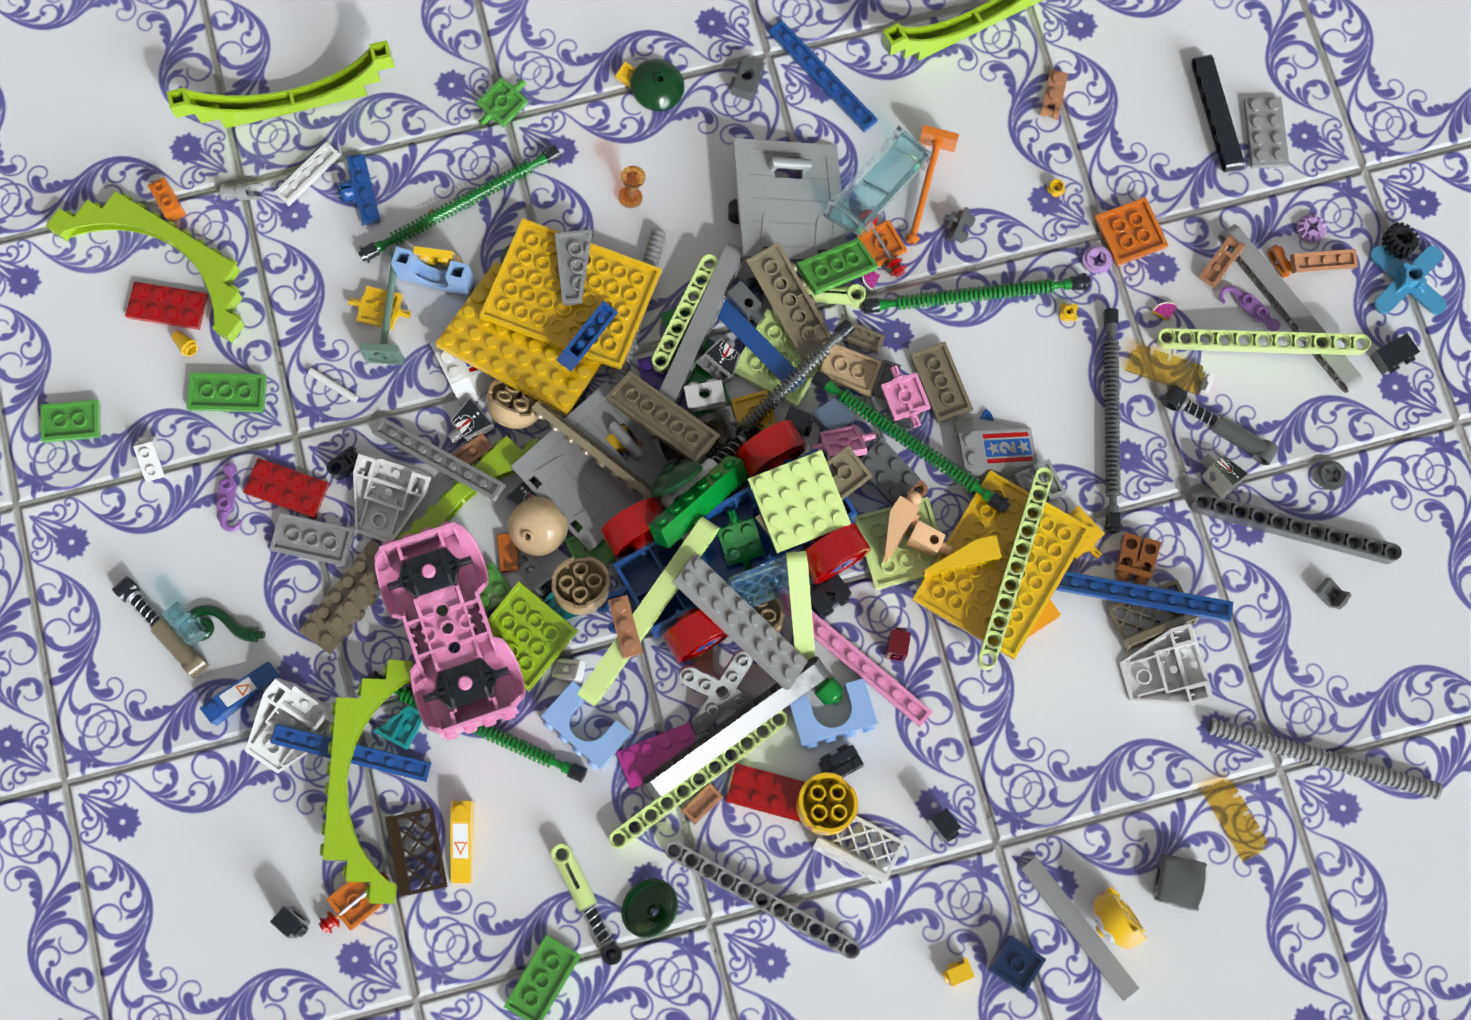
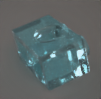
M178 601L162 613L183 642L192 647L208 635L189 609Z

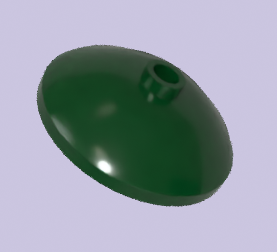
M649 59L639 64L635 68L630 81L631 91L636 101L644 108L657 112L667 111L675 107L680 102L685 88L684 79L680 71L672 63L662 59ZM657 78L662 79V82H658Z
M683 461L676 464L670 462L663 467L664 470L656 477L651 486V496L659 497L683 486L703 470L702 464L692 461Z
M651 878L637 883L627 893L622 904L621 916L624 926L629 932L640 938H652L662 934L670 927L678 911L677 894L670 884L661 879Z

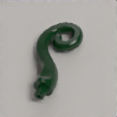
M214 605L197 606L191 609L183 619V630L194 641L209 639L215 629L211 619L201 618L200 623L205 625V631L198 633L194 630V621L202 615H212L218 618L235 637L243 641L258 642V639H265L266 636L265 631H259L258 627L239 624L229 613Z

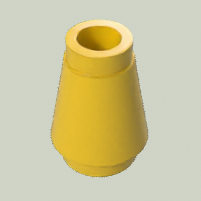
M175 331L171 335V339L182 355L190 357L197 352L198 346L195 340L180 331Z

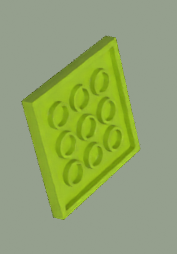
M521 581L517 582L488 618L494 637L503 639L512 649L522 672L525 689L528 692L533 689L579 632L577 628Z

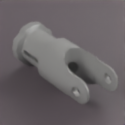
M221 184V199H263L264 197L249 196L247 193L248 189L252 186H263V184Z

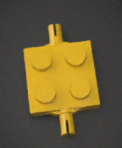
M366 286L361 299L349 297L348 305L358 306L359 312L356 318L358 323L382 328L387 290ZM394 292L389 329L392 331L399 316L410 319L412 314L411 311L401 309L404 296Z
M1078 505L1072 512L1067 514L1091 527V530L1074 559L1077 560L1082 554L1089 551L1098 559L1103 554L1095 545L1105 533Z

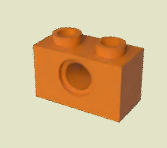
M165 177L147 185L167 220L175 222L187 215Z

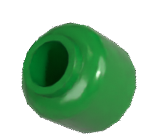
M829 676L815 686L814 694L824 705L831 703L835 705L842 699L843 688L832 676Z

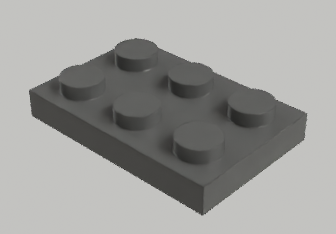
M879 438L870 447L867 454L860 458L873 476L868 481L892 506H894L900 495L904 497L921 480L883 438Z

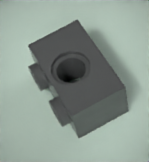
M744 55L742 62L739 61L736 72L738 73L736 77L732 78L730 83L732 95L753 102L765 71V62ZM748 76L750 79L746 80L743 77Z

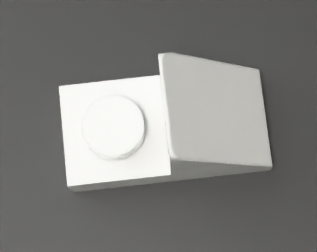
M557 658L551 677L581 684L586 662Z

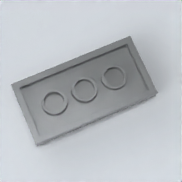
M1282 97L1245 98L1243 103L1251 169L1288 167L1289 156Z
M279 513L269 550L345 567L355 530L353 528Z

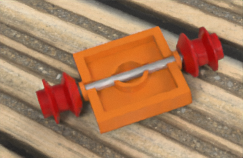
M863 211L859 215L858 222H863L862 229L869 230L858 235L857 238L861 240L878 267L888 263L886 269L892 270L891 277L903 275L907 266L901 265L902 258L897 257L907 253V248L890 220H887L876 226L878 218L872 217L874 211Z
M383 871L381 874L390 882V878ZM347 882L326 899L335 910V913L327 911L325 919L319 918L321 921L319 926L325 933L329 931L332 934L334 926L340 927L341 919L347 928L353 931L384 904L369 903V899H366L367 886L370 887L368 883Z

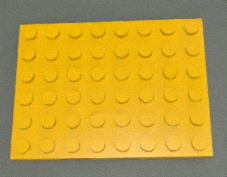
M522 218L479 315L480 319L565 349L604 300L618 313L584 357L622 370L662 269L591 243L582 304L563 306L555 233L560 232Z
M495 261L439 337L436 347L537 401L542 400L552 409L568 416L602 366V363L583 357L572 372H570L556 360L564 349L480 319L479 315L502 265Z
M991 470L981 486L986 490L990 489L994 493L997 492L1005 498L1008 497V502L1011 505L1005 513L1000 512V514H997V511L987 505L988 502L982 499V496L976 492L946 543L953 546L949 554L951 555L974 540L979 539L981 535H996L1002 556L1000 562L925 577L912 601L982 642L1029 494L1028 491ZM1033 495V497H1034L1035 499L1040 500V498H1038L1037 496ZM1047 502L1044 505L1000 649L1001 653L1013 660L1017 657L1091 530V527ZM1027 511L1031 518L1037 517L1034 511ZM1022 529V533L1024 535H1031V531L1029 529ZM1016 547L1018 553H1026L1024 547ZM940 553L934 564L947 556ZM1012 564L1010 566L1012 571H1020V567L1018 565ZM1005 583L1006 589H1015L1012 583ZM1002 600L999 602L1001 608H1009V604L1006 601ZM993 620L995 626H1003L1002 620ZM988 638L990 645L996 646L998 644L996 638Z

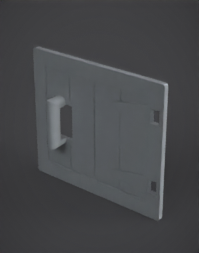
M743 138L733 139L743 258H751L763 251V249H767L779 242L789 260L803 261L817 255L818 251L825 252L847 243L836 145ZM778 168L801 170L802 179L775 177L774 171Z
M605 382L565 419L652 486L656 477L664 470L663 467L670 462L676 464L681 461L660 439L606 401L605 397L613 388ZM621 424H624L643 444L642 447L620 426ZM552 429L511 466V469L537 497L547 498L557 504L556 507L567 519L568 530L588 551H591L604 539L600 532L604 524L624 509L642 501V494L637 490L633 492L626 486L627 482L622 478L620 480L616 479L611 474L612 470L608 467L603 468L595 462L596 458L592 455L587 456L580 450L581 446L577 443L572 444L564 438L565 434L563 432H556ZM610 434H613L631 453V457L627 461L606 440ZM532 477H535L541 483L538 489L531 483L530 479ZM574 520L582 527L579 533L570 524Z

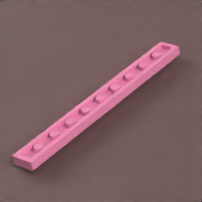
M782 586L776 595L784 605L785 615L791 619L789 591ZM812 611L814 639L861 679L864 678L869 686L920 727L933 711Z

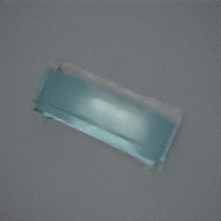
M898 125L892 132V137L885 141L882 148L841 192L839 191L829 200L823 216L859 236L864 231L868 233L874 226V220L921 169L925 170L930 165L931 161L929 159L932 153Z

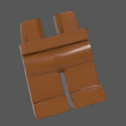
M1125 532L1121 536L1120 549L1114 569L1116 580L1128 582L1130 576L1135 578L1134 584L1146 586L1148 581L1152 579L1161 542L1145 537L1142 539L1141 536Z

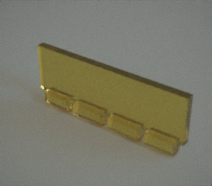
M1139 344L1136 350L1132 349L1125 369L1126 372L1168 386L1176 385L1186 392L1198 395L1205 374L1202 373L1203 365L1190 361L1187 368L1185 367L1187 362L1185 359L1172 355L1169 362L1167 361L1169 354L1154 349L1151 356L1149 355L1151 348Z
M1222 779L1202 790V793L1241 860L1245 862L1265 851L1263 847L1269 844L1262 831L1256 834L1253 832L1259 828V825L1252 813L1244 816L1243 813L1248 811L1249 808L1242 796L1240 795L1236 798L1232 796L1239 792L1232 779L1224 782Z

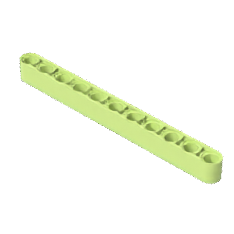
M1174 328L1161 330L1156 340L1157 345L1161 349L1330 355H1362L1371 345L1370 338L1364 334ZM1167 335L1170 337L1171 341L1164 342L1162 341L1161 336ZM1187 336L1190 339V342L1184 343L1181 341L1180 337ZM1200 337H1207L1209 343H1202ZM1225 337L1228 340V344L1220 343L1219 338ZM1245 338L1247 340V344H1240L1238 339ZM1258 339H1265L1267 345H1260ZM1277 340H1285L1286 346L1279 345ZM1297 340H1303L1306 346H1299ZM1322 340L1325 343V347H1319L1316 341ZM1336 341H1342L1345 347H1338ZM1356 341L1362 342L1364 348H1358Z
M1043 467L1037 470L1031 484L978 655L977 664L982 670L993 668L1001 649L1052 483L1053 473L1048 468ZM1044 475L1047 477L1048 481L1042 482L1039 480L1038 476ZM1033 493L1041 494L1042 499H1035ZM1027 511H1034L1037 517L1031 518ZM1022 529H1029L1031 531V535H1024L1022 533ZM1016 547H1024L1026 553H1018ZM1016 564L1020 567V571L1014 572L1010 566ZM1005 583H1012L1015 589H1006ZM1002 600L1006 601L1009 604V608H1001L999 602ZM993 620H1002L1003 626H995ZM988 638H996L998 644L996 646L990 645ZM989 656L992 659V663L989 665L985 664L982 661V657Z
M702 517L697 522L633 613L640 643L679 589L672 583L673 579L691 555L696 553L699 557L702 556L718 533L719 527L706 518ZM616 637L578 692L579 697L594 707L599 703L630 659H623L618 637Z
M780 711L776 714L784 719V722L780 725L775 724L772 717L759 726L765 727L768 730L766 736H759L757 734L758 728H756L665 795L654 800L614 830L609 837L610 844L616 849L626 847L783 729L787 723L786 713ZM748 738L752 741V746L746 749L742 747L741 741ZM727 751H734L737 755L734 760H727L725 757ZM711 763H719L721 766L718 772L710 771L709 766ZM695 775H703L705 778L702 784L694 783ZM686 786L689 789L688 794L683 797L679 796L677 793L679 787ZM665 798H670L673 801L672 806L668 809L663 808L661 804ZM649 810H654L657 815L652 821L647 820L645 816ZM633 822L640 824V830L637 833H632L629 829L630 824ZM617 834L624 836V842L621 845H615L613 842L614 836Z

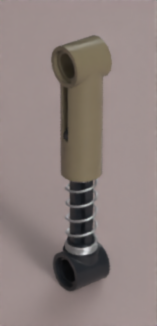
M124 577L112 588L113 592L123 602H128L129 605L134 606V610L139 612V616L144 617V621L150 624V631L193 679L209 666L208 662L191 647L166 618L161 619L159 617L160 614H156L154 612L155 609L149 606L150 603L144 601V597L142 598L139 592L140 588L130 577Z

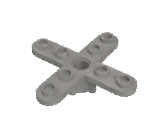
M744 650L737 651L724 671L713 676L691 665L680 669L678 674L681 683L707 695L692 719V727L696 732H707L725 705L739 710L756 698L737 688L753 662V659Z

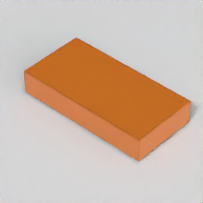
M509 533L496 535L500 572L518 571L520 568L516 564V561L519 559L518 548L512 542Z

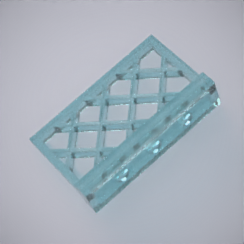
M786 556L729 577L728 585L751 607L788 594Z

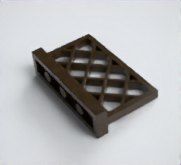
M433 808L385 817L399 897L403 898L448 887ZM430 813L431 822L427 827L417 822L422 814ZM407 818L413 822L407 832L399 828V819ZM415 824L424 829L419 839L408 834ZM431 824H432L433 832L429 830V827L431 826ZM400 832L405 834L402 839ZM426 832L434 836L435 841L431 847L421 842ZM406 836L416 841L410 852L403 848L402 845ZM418 844L428 849L423 859L412 854ZM434 845H436L437 852L432 849ZM404 851H405L406 853H408V856L406 857V859H405V856H404ZM430 851L438 856V862L434 867L424 861ZM410 856L420 861L414 872L406 866ZM422 863L432 869L426 879L416 874ZM407 871H409L410 873H412V875H411L410 878L408 877V872H407ZM434 871L442 876L443 884L433 885L428 881ZM415 875L424 883L420 889L411 891L410 881ZM426 883L430 885V887L423 888Z

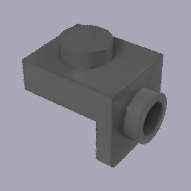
M1327 577L1315 591L1328 607L1342 609L1352 596L1350 592L1342 591L1331 578Z

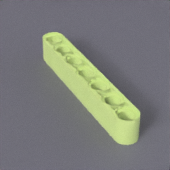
M708 254L701 259L652 357L653 369L657 373L667 372L676 356L718 264L716 257ZM707 263L714 265L712 268L705 267ZM699 279L706 280L704 284L697 283ZM691 295L698 297L696 300L689 299ZM683 311H688L690 313L686 317L681 315ZM675 327L682 329L679 333H675L672 330ZM668 343L674 345L671 349L664 348ZM658 360H664L666 362L662 366L656 364Z
M806 551L786 553L793 643L794 648L809 660L815 657L807 553Z

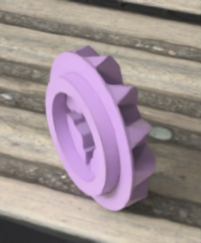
M1307 214L1301 217L1296 227L1298 235L1307 242H1318L1327 232V224L1317 214ZM1316 224L1315 230L1307 231L1310 225Z
M1091 246L1084 252L1082 262L1085 269H1088L1091 274L1097 273L1099 275L1107 272L1111 267L1112 255L1103 246ZM1100 255V262L1095 266L1094 259Z

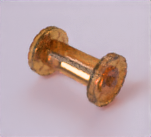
M627 166L621 172V181L625 187L619 191L618 199L621 205L626 208H635L642 202L643 195L638 188L645 182L646 175L643 169L638 166Z

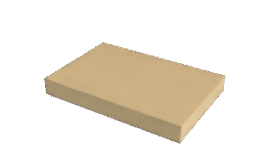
M835 344L829 350L831 354L827 355V358L821 363L819 370L832 378L831 381L837 385L870 397L882 361Z

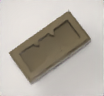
M850 322L855 331L845 341L878 354L885 335Z

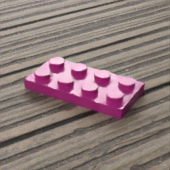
M690 722L616 752L631 790L643 785L642 781L647 775L696 741Z

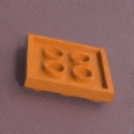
M1146 197L1095 215L1094 217L1116 267L1163 250L1169 246Z

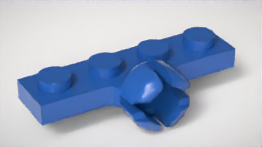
M365 154L346 156L345 160L350 179L339 181L338 194L341 195L339 197L340 201L343 203L353 202L357 205L361 225L380 223V216Z

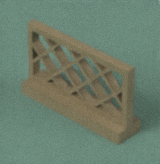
M1177 579L1156 587L1168 589L1175 586L1178 592L1184 593ZM1121 602L1106 608L1123 642L1122 646L1125 652L1152 642L1171 628L1190 623L1194 625L1200 618L1198 616L1161 610L1170 613L1169 619L1163 621L1157 618L1159 609H1157L1155 617L1143 613L1145 607L1139 612L1131 609V604L1126 607L1128 604ZM1118 608L1125 610L1124 619L1116 617L1113 610ZM1128 612L1140 616L1137 624L1126 621ZM1144 617L1152 620L1151 627L1145 628L1140 626L1141 618ZM1124 624L1134 627V633L1125 636L1122 630Z

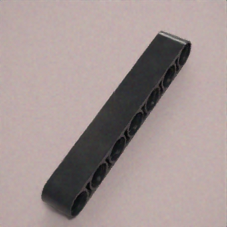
M1211 54L1194 57L1191 63L1221 169L1224 173L1241 170L1244 168V159L1214 58Z

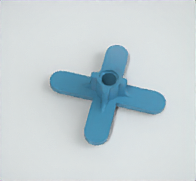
M1376 246L1370 252L1371 260L1394 280L1374 302V308L1378 313L1388 314L1408 293L1432 314L1438 315L1445 311L1447 307L1445 299L1426 283L1427 279L1425 278L1442 259L1443 254L1438 247L1429 246L1411 264H1404L1399 258L1394 257L1393 253L1391 255L1388 254L1390 251H1385L1384 246Z

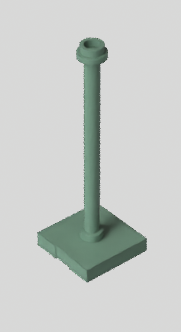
M392 247L388 253L391 261L396 247ZM391 263L380 344L360 342L359 350L367 363L404 365L405 358L399 346L388 344L397 276Z

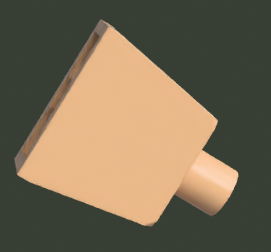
M919 520L906 543L907 546L932 557H935L938 552L949 556L953 548L952 545L943 541L946 536L945 534Z

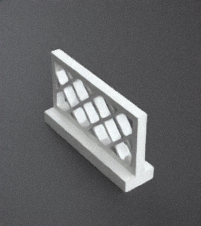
M858 816L854 818L852 823H860L863 832L853 834L849 825L850 836L840 838L839 834H835L837 839L833 841L823 838V835L818 836L812 849L881 886L886 884L906 843ZM875 831L879 834L881 841L871 844L868 833ZM865 835L868 845L858 848L854 837ZM851 838L855 849L847 851L843 849L841 841ZM893 841L899 844L897 851L889 853L886 843ZM882 844L885 855L875 857L872 847ZM869 848L872 859H862L859 851ZM887 857L889 862L887 872L879 868L877 860Z

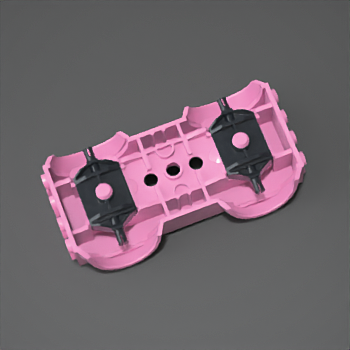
M446 521L441 523L440 527L434 529L432 527L425 528L419 534H407L402 536L401 540L384 542L383 546L379 547L374 556L376 577L389 616L403 620L416 661V664L410 670L411 687L425 728L431 732L438 733L443 739L452 740L459 737V733L466 732V734L477 731L479 726L485 725V727H490L497 724L496 721L504 718V721L515 718V714L519 713L517 706L525 696L524 679L518 661L510 646L503 639L493 635L480 593L489 583L488 571L474 537L465 527L455 522ZM440 605H445L448 608V613L445 616L437 614V608ZM448 623L452 624L454 627L453 631L450 634H445L443 626ZM452 642L459 643V652L451 653L449 645Z

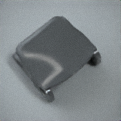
M1162 854L1158 862L1153 889L1154 900L1187 910L1199 911L1198 906L1205 888L1207 863Z

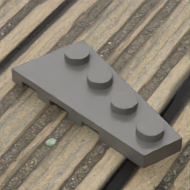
M592 229L555 233L563 306L582 304L593 233Z

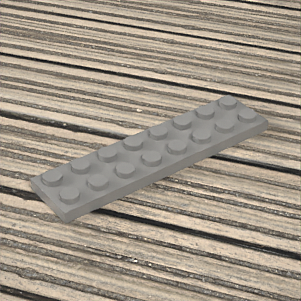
M696 553L691 555L672 583L785 690L790 689L808 660Z

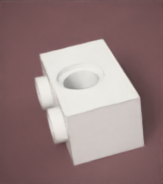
M709 379L705 383L691 382L684 386L689 413L726 407L722 380ZM706 391L710 395L707 398H702L700 393Z

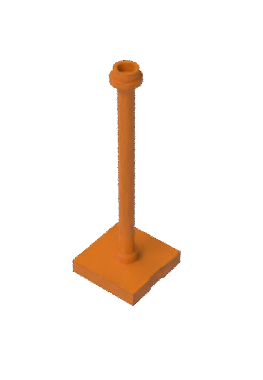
M926 125L922 127L919 144L933 148L911 231L905 237L906 242L916 245L920 239L917 234L939 150L954 152L959 136L958 133Z

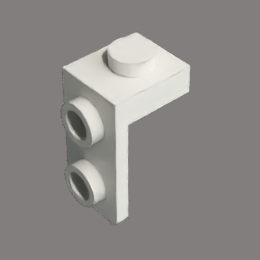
M141 436L133 446L145 481L163 478L165 475L155 449L158 444L156 436Z

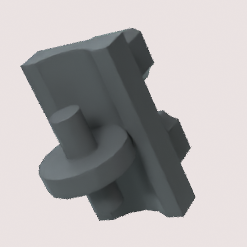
M965 207L963 211L959 210L958 213L952 211L951 215L944 216L945 228L950 230L946 237L947 241L952 242L955 240L963 243L967 240L969 233L962 230L963 226L971 228L976 218L969 214L971 209Z

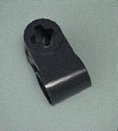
M355 446L348 447L328 462L327 470L333 479L342 480L354 471L358 457ZM337 466H340L341 470L337 473H334L333 469Z

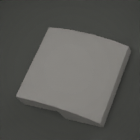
M1050 459L1037 463L1031 468L1015 473L1012 476L1017 486L1029 492L1037 470L1043 467L1048 468L1053 473V479L1046 502L1066 493ZM1039 475V476H1038V478H1039L1040 481H1042V482L1048 481V479H1047L1046 476H1044V475ZM1038 494L1037 497L1042 499L1041 494Z

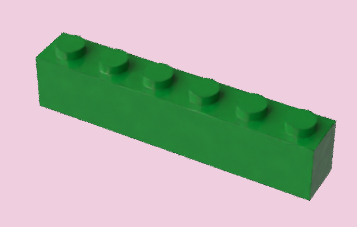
M730 455L725 457L716 467L711 469L701 480L697 481L694 486L648 525L655 543L670 548L693 528L702 517L710 513L743 484L749 477L742 459Z

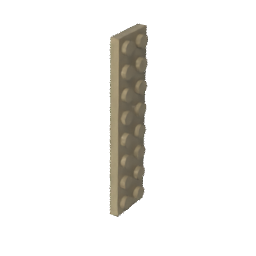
M542 400L535 402L532 406L535 416L541 420L546 419L549 421V426L553 430L563 432L565 434L564 438L572 444L577 443L581 446L580 450L587 456H594L596 458L595 462L598 465L612 470L611 474L616 479L620 480L622 478L627 482L626 486L633 492L639 491L642 494L641 498L643 500L652 498L650 484Z

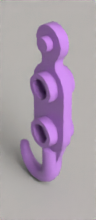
M1231 285L1225 286L1220 290L1219 299L1223 304L1226 303L1224 294L1231 292L1236 297L1239 306L1255 321L1265 323L1269 331L1276 332L1280 329L1281 324L1279 320L1271 318L1268 308L1252 294L1241 291Z
M228 462L223 467L225 477L219 483L216 507L219 513L220 526L225 531L232 532L239 529L242 520L239 519L238 523L234 526L227 524V518L234 508L237 483L233 479L237 472V466L234 463Z

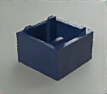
M1008 935L987 970L1021 994H1025L1045 963L1046 958L1015 937Z

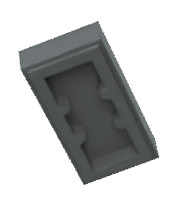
M883 359L871 396L885 400L881 385L890 382L894 378L890 368L897 365L900 370L901 365Z

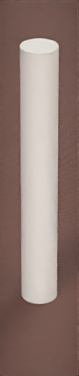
M309 369L308 374L354 403L358 400L359 397L317 370Z

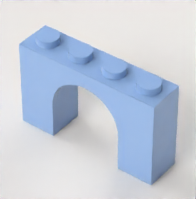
M396 247L391 265L399 280L465 297L471 295L475 279L468 264L451 260L447 271L440 270L422 263L413 254L414 251Z
M864 678L845 684L844 687L851 713L848 721L839 727L829 728L816 720L808 694L799 697L789 705L801 748L806 746V749L817 747L819 742L825 741V744L837 741L836 737L844 735V738L855 736L857 731L863 730V733L875 730L874 727L878 725Z
M572 681L541 716L545 720L542 724L550 731L554 728L559 733L557 737L565 744L570 742L574 746L572 750L579 757L584 755L588 758L586 763L594 770L597 767L602 770L633 734L616 720L606 733L595 741H582L575 737L571 729V719L585 700L578 696L581 688Z

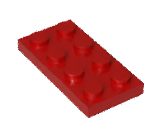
M134 281L125 317L127 319L200 330L208 294Z
M257 458L243 493L315 519L330 484Z
M736 763L726 802L802 823L797 813L796 801L800 789L806 782Z

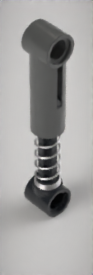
M1171 385L1161 401L1166 408L1172 411H1186L1187 414L1194 416L1193 418L1199 419L1200 423L1204 422L1207 426H1211L1213 433L1249 453L1255 461L1262 465H1270L1279 450V447L1272 441L1261 439L1226 417L1222 416L1219 418V416L1213 415L1212 412L1206 411V408H1201L1199 404L1193 403L1187 397V392L1179 386Z

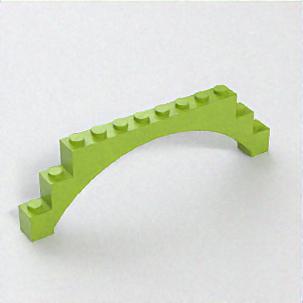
M990 0L969 12L936 24L906 27L897 23L883 30L881 42L889 56L900 51L904 59L914 54L916 59L920 61L1043 0Z
M385 40L369 44V48L363 55L333 75L285 91L237 96L207 94L187 90L183 87L166 92L169 107L176 118L195 114L201 123L220 119L225 129L368 96L365 85L381 82L379 71L393 68L395 64L389 43Z
M115 191L104 207L96 201L92 203L86 200L76 215L69 210L65 212L59 208L46 224V227L52 233L65 241L85 233L119 230L145 234L171 245L185 255L196 266L203 277L211 296L215 322L212 329L216 334L233 343L245 325L241 321L242 317L233 312L243 299L239 294L240 290L232 285V282L240 273V269L237 267L238 263L230 257L224 258L219 250L215 248L211 250L206 247L207 244L201 239H193L192 235L186 230H178L173 222L169 220L165 222L162 220V216L155 211L150 213L142 203L138 202L136 204L132 202L133 199L127 194L123 193L121 195Z
M506 435L495 443V447L490 452L487 451L482 455L481 461L477 465L474 464L472 466L498 481L515 475L516 473L511 469V466L537 444L539 440L535 438L533 441H528L522 451ZM455 481L454 487L449 492H444L439 498L440 501L435 505H431L426 510V514L421 519H416L412 524V528L408 532H403L398 537V540H401L404 535H416L425 528L432 527L434 529L440 527V524L443 522L451 521L463 505L478 492Z
M388 660L387 665H384L383 677H386V679L362 678V684H358V696H361V698L336 697V702L332 703V714H335L334 722H331L330 734H333V742H329L328 753L331 754V762L327 763V774H330L329 782L325 784V794L328 795V801L324 803L323 807L326 823H322L321 834L325 835L324 844L321 843L320 856H323L325 861H347V865L343 866V877H346L347 882L370 883V887L367 886L366 899H369L371 904H396L397 883L389 882L377 870L363 850L355 833L348 802L350 765L356 744L372 715L395 691L406 683H411L410 670L413 667L412 661Z

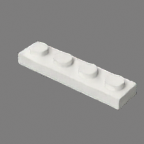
M325 142L274 192L275 195L286 205L290 206L340 157L339 152Z

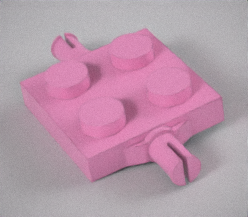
M893 366L890 370L894 378L890 382L881 385V390L893 420L910 418L913 427H919L921 423L917 415L931 407L917 372L910 375H901L898 366Z
M857 425L819 432L821 443L811 445V450L817 448L819 451H824L830 460L849 445L857 456L867 454L865 442L876 440L874 432L863 434L859 431Z

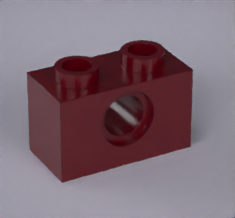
M896 627L895 630L891 629L888 635L885 659L903 662L906 660L911 632H907V629Z

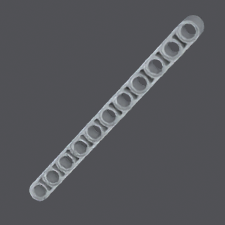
M1234 224L1218 235L1221 244L1224 243L1229 235L1234 236L1235 240L1239 243L1243 242L1246 244V247L1239 254L1235 262L1293 332L1326 333L1239 226ZM1229 246L1227 249V251L1231 254L1235 250L1231 246ZM1299 339L1303 343V345L1306 346L1305 342ZM1322 340L1316 341L1319 347H1325V343ZM1312 354L1343 392L1348 393L1363 382L1361 374L1345 355Z
M730 243L726 245L659 391L677 405L684 392V386L687 385L697 364L695 361L702 353L727 298V292L731 289L744 260L741 248Z
M671 841L665 846V854L672 861L840 955L854 959L860 954V946L853 939L681 843ZM672 845L679 847L680 851L676 856H671L668 853V849ZM695 855L697 863L694 866L687 865V856ZM709 864L715 868L711 876L703 873V868ZM725 874L732 877V883L728 886L721 883V877ZM742 884H746L750 888V892L746 896L738 892V888ZM759 894L767 896L768 901L766 905L761 906L757 904L756 897ZM776 904L784 905L785 913L778 916L775 914L774 906ZM794 914H800L803 917L801 925L796 926L792 923V916ZM814 923L818 924L821 928L817 936L812 935L809 930L810 926ZM832 933L838 936V943L834 946L830 945L827 941L828 936ZM850 943L856 946V953L852 956L848 955L845 951L846 946Z

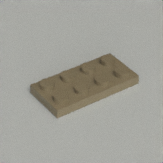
M945 341L910 353L911 361L937 423L973 411Z

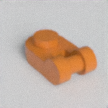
M1278 245L1268 248V256L1278 274L1282 278H1287L1292 271L1290 261L1285 256L1284 249Z

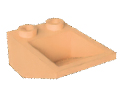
M917 491L909 492L906 499L900 495L890 510L886 525L882 561L885 564L909 528L913 530L921 516L918 514L920 508L917 505L921 503L922 497Z

